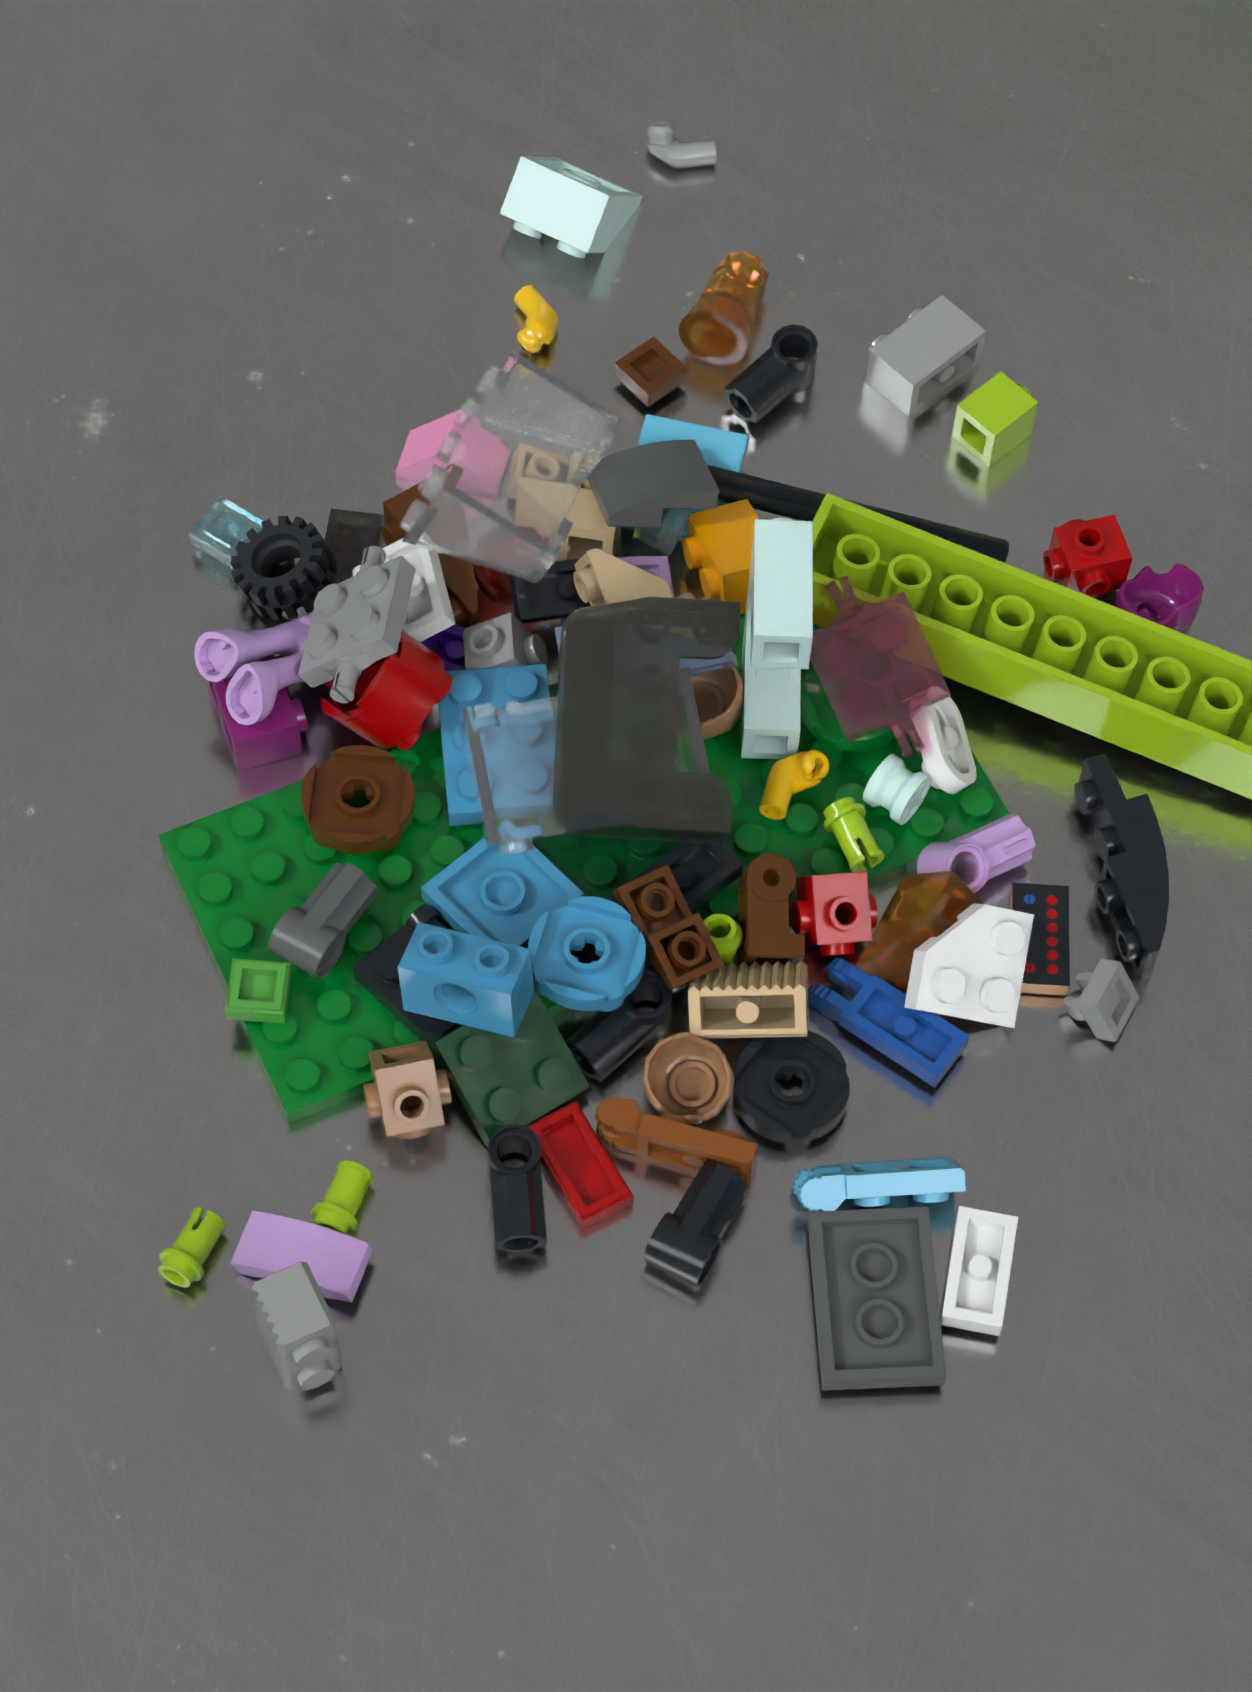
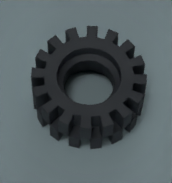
M278 516V525L276 526L272 524L270 519L261 522L264 528L263 531L257 533L252 528L246 533L250 540L248 544L239 540L235 549L240 556L231 557L230 564L234 568L231 571L232 577L252 609L254 608L259 615L265 617L268 613L272 620H281L284 611L289 620L298 618V608L303 607L306 613L314 610L311 601L317 597L318 592L324 589L323 586L335 584L336 579L332 573L337 572V565L333 559L334 556L317 528L311 522L307 525L304 518L296 516L292 523L288 516ZM300 558L296 566L286 574L268 578L271 571L280 563L289 559Z

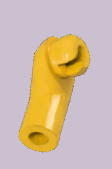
M530 284L522 287L514 297L515 304L527 317L525 320L526 326L517 333V340L528 352L538 353L544 344L549 345L554 339L559 326V319L553 308L537 289Z

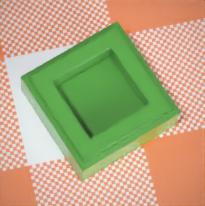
M233 958L225 1007L226 1018L229 1020L285 1024L292 974L291 962Z

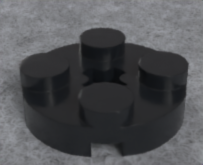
M809 1030L807 1037L755 1038L742 1051L735 1066L733 1105L745 1123L761 1136L776 1142H783L791 1148L805 1147L813 1139L822 1137L830 1132L839 1123L846 1111L850 1095V1083L843 1055L829 1040ZM795 1076L803 1080L801 1086L803 1094L798 1096H788L781 1093V1085L776 1082L779 1078L790 1081Z

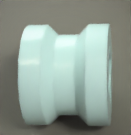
M890 754L871 776L862 799L872 807H884L889 811L892 820L903 825L922 804L929 791L932 779L922 771L916 773L909 771L905 768L903 759L895 754Z

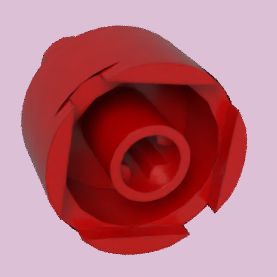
M402 630L398 651L375 661L362 671L357 679L353 701L349 700L348 703H339L329 695V702L321 697V708L325 714L378 748L388 749L396 746L401 750H407L418 740L422 730V722L428 716L434 704L441 702L450 691L452 677L444 671V662L440 655ZM334 679L324 684L332 688Z

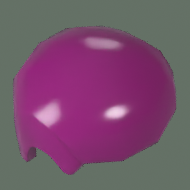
M1174 564L1172 569L1165 574L1155 573L1150 566H1145L1133 579L1122 583L1117 593L1116 607L1184 633L1190 628L1199 612L1204 587L1200 576L1183 564Z

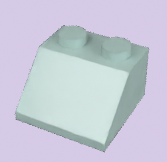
M521 156L500 214L515 220L513 225L515 230L541 239L544 233L559 240L557 244L559 250L578 258H585L586 253H605L638 208L643 196L557 157Z

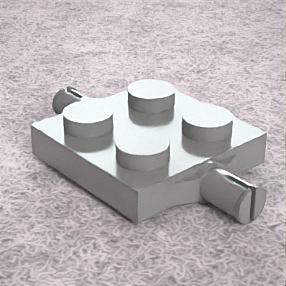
M369 546L368 549H364L360 571L356 573V576L338 584H330L318 592L314 601V610L308 635L303 646L304 651L298 676L312 688L334 679L330 696L339 703H348L349 700L353 701L357 679L363 670L375 661L398 651L415 568L402 555L384 563L386 552L377 546Z

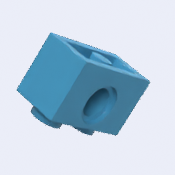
M418 922L398 965L403 1010L513 1038L516 1036L534 994L531 949Z

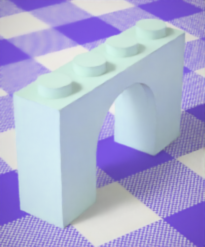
M781 517L772 520L755 519L742 643L744 704L741 716V758L783 759L798 753L801 669H809L813 639V521H794Z

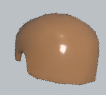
M736 667L668 680L662 684L661 709L671 727L687 737L710 739L730 731L742 716L744 684Z
M679 1032L659 1040L645 1058L642 1082L647 1098L657 1112L660 1114H674L686 1119L691 1125H697L700 1122L705 1123L716 1117L731 1098L733 1071L725 1054L717 1044L695 1036L691 1032Z

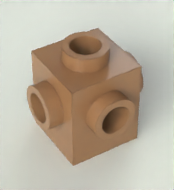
M426 1040L368 1052L374 1082L363 1084L367 1110L370 1119L380 1117L386 1137L397 1135V1137L402 1139L418 1138L430 1133L432 1127L445 1125L441 1105L452 1103L449 1082L445 1068L435 1070L434 1059Z

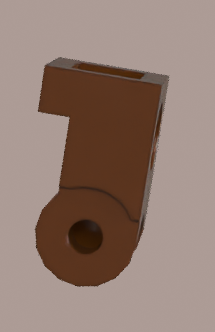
M773 853L760 855L751 862L739 879L738 924L742 929L743 939L738 948V966L743 961L749 967L755 961L760 966L766 961L772 966L777 961L785 965L789 960L794 965H797L805 958V934H789L788 896L795 888V870L790 862L781 855Z

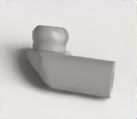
M667 121L654 122L648 127L649 139L646 140V145L649 152L669 166L681 169L716 165L717 154L714 140L683 143L674 138V128Z

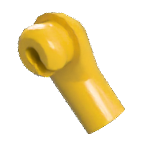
M809 750L808 752L796 753L774 763L770 769L760 803V813L769 819H784L787 815L792 795L817 785L829 772V761L826 755L818 750Z

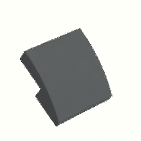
M671 440L639 445L601 458L587 466L586 477L608 527H661L664 508L716 509L719 488L695 440Z

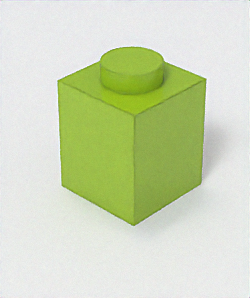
M1000 371L957 404L952 437L985 465L990 467L1032 434L1039 402L1033 398L1026 387L1016 384Z

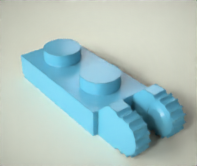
M951 1156L838 1163L837 1165L814 1166L813 1169H810L808 1166L807 1169L801 1168L799 1173L796 1172V1177L792 1178L794 1183L791 1184L794 1188V1194H797L800 1203L803 1202V1207H808L809 1211L813 1209L816 1212L819 1209H822L823 1212L835 1211L845 1199H854L855 1205L865 1207L887 1205L890 1203V1196L913 1195V1200L917 1202L936 1203L948 1200L949 1192L966 1191L965 1170Z

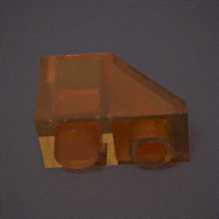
M954 871L904 875L872 935V941L868 942L857 965L868 975L878 976L906 994L914 950L930 937L941 935L958 921L957 916L973 903H983Z

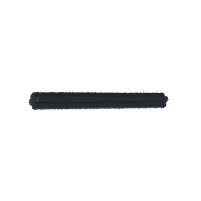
M707 465L719 488L718 500L732 503L748 499L752 508L800 521H813L826 495ZM850 501L1006 563L1009 542L1005 539Z

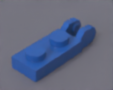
M836 957L834 960H831L825 970L832 982L842 987L850 995H855L851 1002L835 991L829 990L827 986L825 987L817 982L808 989L809 1004L817 1012H821L823 1016L831 1021H839L840 1026L934 1088L967 1047L968 1034L937 1014L904 1008L905 993L874 973L870 976L842 958Z

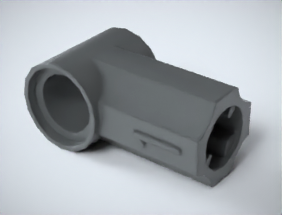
M336 862L301 908L292 906L281 916L271 933L268 944L269 950L313 977L322 979L333 969L339 960L346 943V935L377 897V886L358 867L348 862L346 864Z

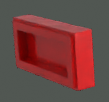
M577 1101L526 1126L532 1129L538 1136L541 1144V1164L581 1231L633 1205L634 1195Z

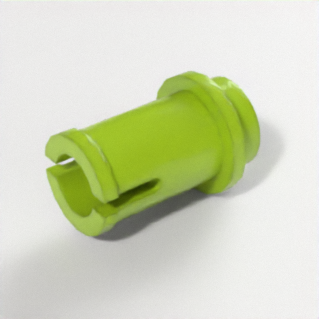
M846 797L835 801L824 810L823 813L826 820L823 826L827 832L834 833L852 873L866 871L863 864L865 857L870 868L875 867L884 859V853L879 849L863 818L866 814L863 804H856L853 797Z
M713 914L707 917L703 922L724 965L728 966L733 962L738 966L737 949L740 947L743 939L740 925L725 914Z
M343 1160L336 1168V1174L323 1201L313 1206L311 1214L314 1218L312 1224L347 1235L356 1230L357 1220L355 1215L374 1177H372V1172L362 1164Z
M195 1207L171 1248H164L159 1254V1259L162 1262L158 1267L159 1273L176 1286L188 1288L192 1282L199 1281L203 1277L204 1269L202 1265L219 1237L227 1229L224 1220L210 1210L206 1212L204 1219H202L201 1217L205 1212L202 1207Z

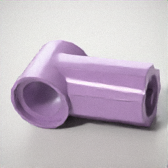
M1008 814L949 842L930 843L922 850L918 857L916 866L918 878L922 885L930 891L955 894L976 893L984 887L987 880L1032 860V852L1036 844L1031 828L1022 822L1019 815ZM953 859H954V861H955V872H954V875L952 876V873H951V865H952V861H953Z

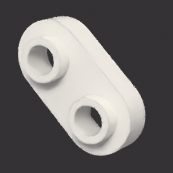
M935 687L930 688L911 701L909 722L920 746L923 758V773L931 777V785L934 788L942 789L949 794H955L976 780V766L958 707L944 691Z

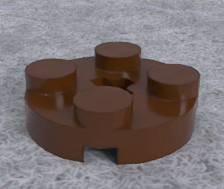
M368 745L341 747L331 752V759L322 762L318 768L315 763L306 773L301 787L303 817L311 830L313 840L322 847H330L331 849L351 854L389 851L400 843L401 835L409 827L414 816L415 791L412 777L407 769L405 773L403 768L395 763L393 755L383 749ZM361 790L365 791L366 799L371 801L370 804L364 807L353 808L350 804L344 803L343 799H351L355 791Z

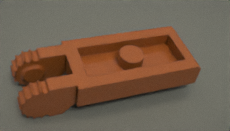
M612 1095L610 1098L605 1097V1100L599 1101V1106H596V1134L602 1141V1144L608 1145V1148L613 1146L615 1150L696 1174L704 1162L708 1164L720 1163L735 1171L743 1182L751 1186L757 1167L758 1144L749 1142L742 1134L727 1129L713 1132L694 1127L686 1119L674 1114L666 1113L655 1116L642 1113L635 1100L627 1098L621 1100L619 1096L617 1098Z

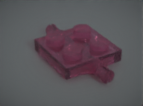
M848 576L838 578L846 599H843L835 580H833L826 587L833 598L839 615L826 627L813 632L810 659L847 742L876 729L891 728L903 757L913 755L905 734L909 735L916 753L922 751L925 748V744H923L912 718L923 708L951 695L905 593L901 592L879 603L860 605Z

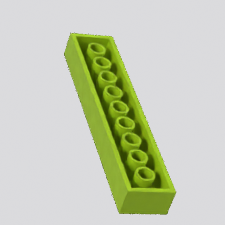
M826 493L813 519V624L1252 800L1251 660Z

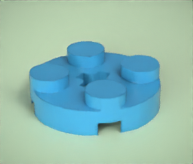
M579 896L567 900V906L557 908L551 914L550 909L542 914L530 933L528 949H531L534 987L541 996L549 998L563 1007L578 1011L600 1010L609 1012L616 1010L623 1004L625 997L634 991L643 975L646 944L642 932L639 933L638 928L631 922V915L622 906L613 901L594 896ZM585 943L595 945V954L601 958L589 964L578 962L577 957L571 955V951H582Z

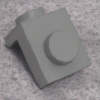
M511 612L468 627L463 632L466 670L537 664L547 665L548 653L542 638L538 634H533Z

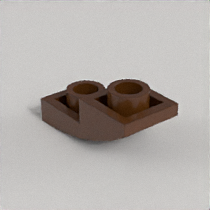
M668 865L626 883L612 892L617 903L631 915V922L638 928L639 933L642 932L646 944V955L670 990L676 989L724 965L699 912L692 915Z

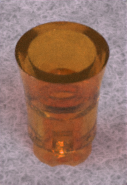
M746 251L738 254L728 253L722 259L720 265L713 271L706 288L695 305L680 322V339L684 346L697 358L717 365H731L739 362L745 356L750 331L757 310L765 295L769 272L765 270L759 257Z

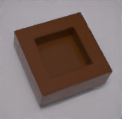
M654 336L614 363V376L647 407L687 381L688 368Z

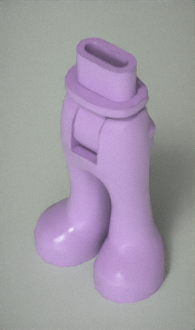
M313 612L299 619L271 628L253 631L221 628L206 631L199 636L194 650L196 666L200 674L211 682L217 683L233 676L225 694L226 705L232 718L239 724L247 726L263 721L271 713L277 692L280 689L291 684L305 682L298 676ZM275 654H281L285 656L283 658L268 660L264 662L258 661L262 658Z

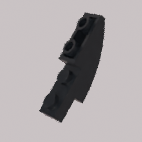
M1104 753L1084 760L1079 782L1075 783L1074 793L1081 813L1083 815L1089 814L1096 829V846L1101 858L1105 861L1100 879L1095 883L1097 902L1104 914H1111L1117 928L1116 941L1122 958L1125 962L1132 961L1139 979L1143 980L1151 977L1167 923L1169 872L1165 845L1158 819L1148 794L1126 799L1108 757Z

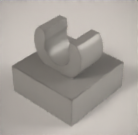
M1100 959L1093 973L1081 972L1075 977L1082 991L1080 998L1065 997L1063 1004L1073 1019L1087 1021L1096 1039L1116 1042L1140 997L1120 961Z

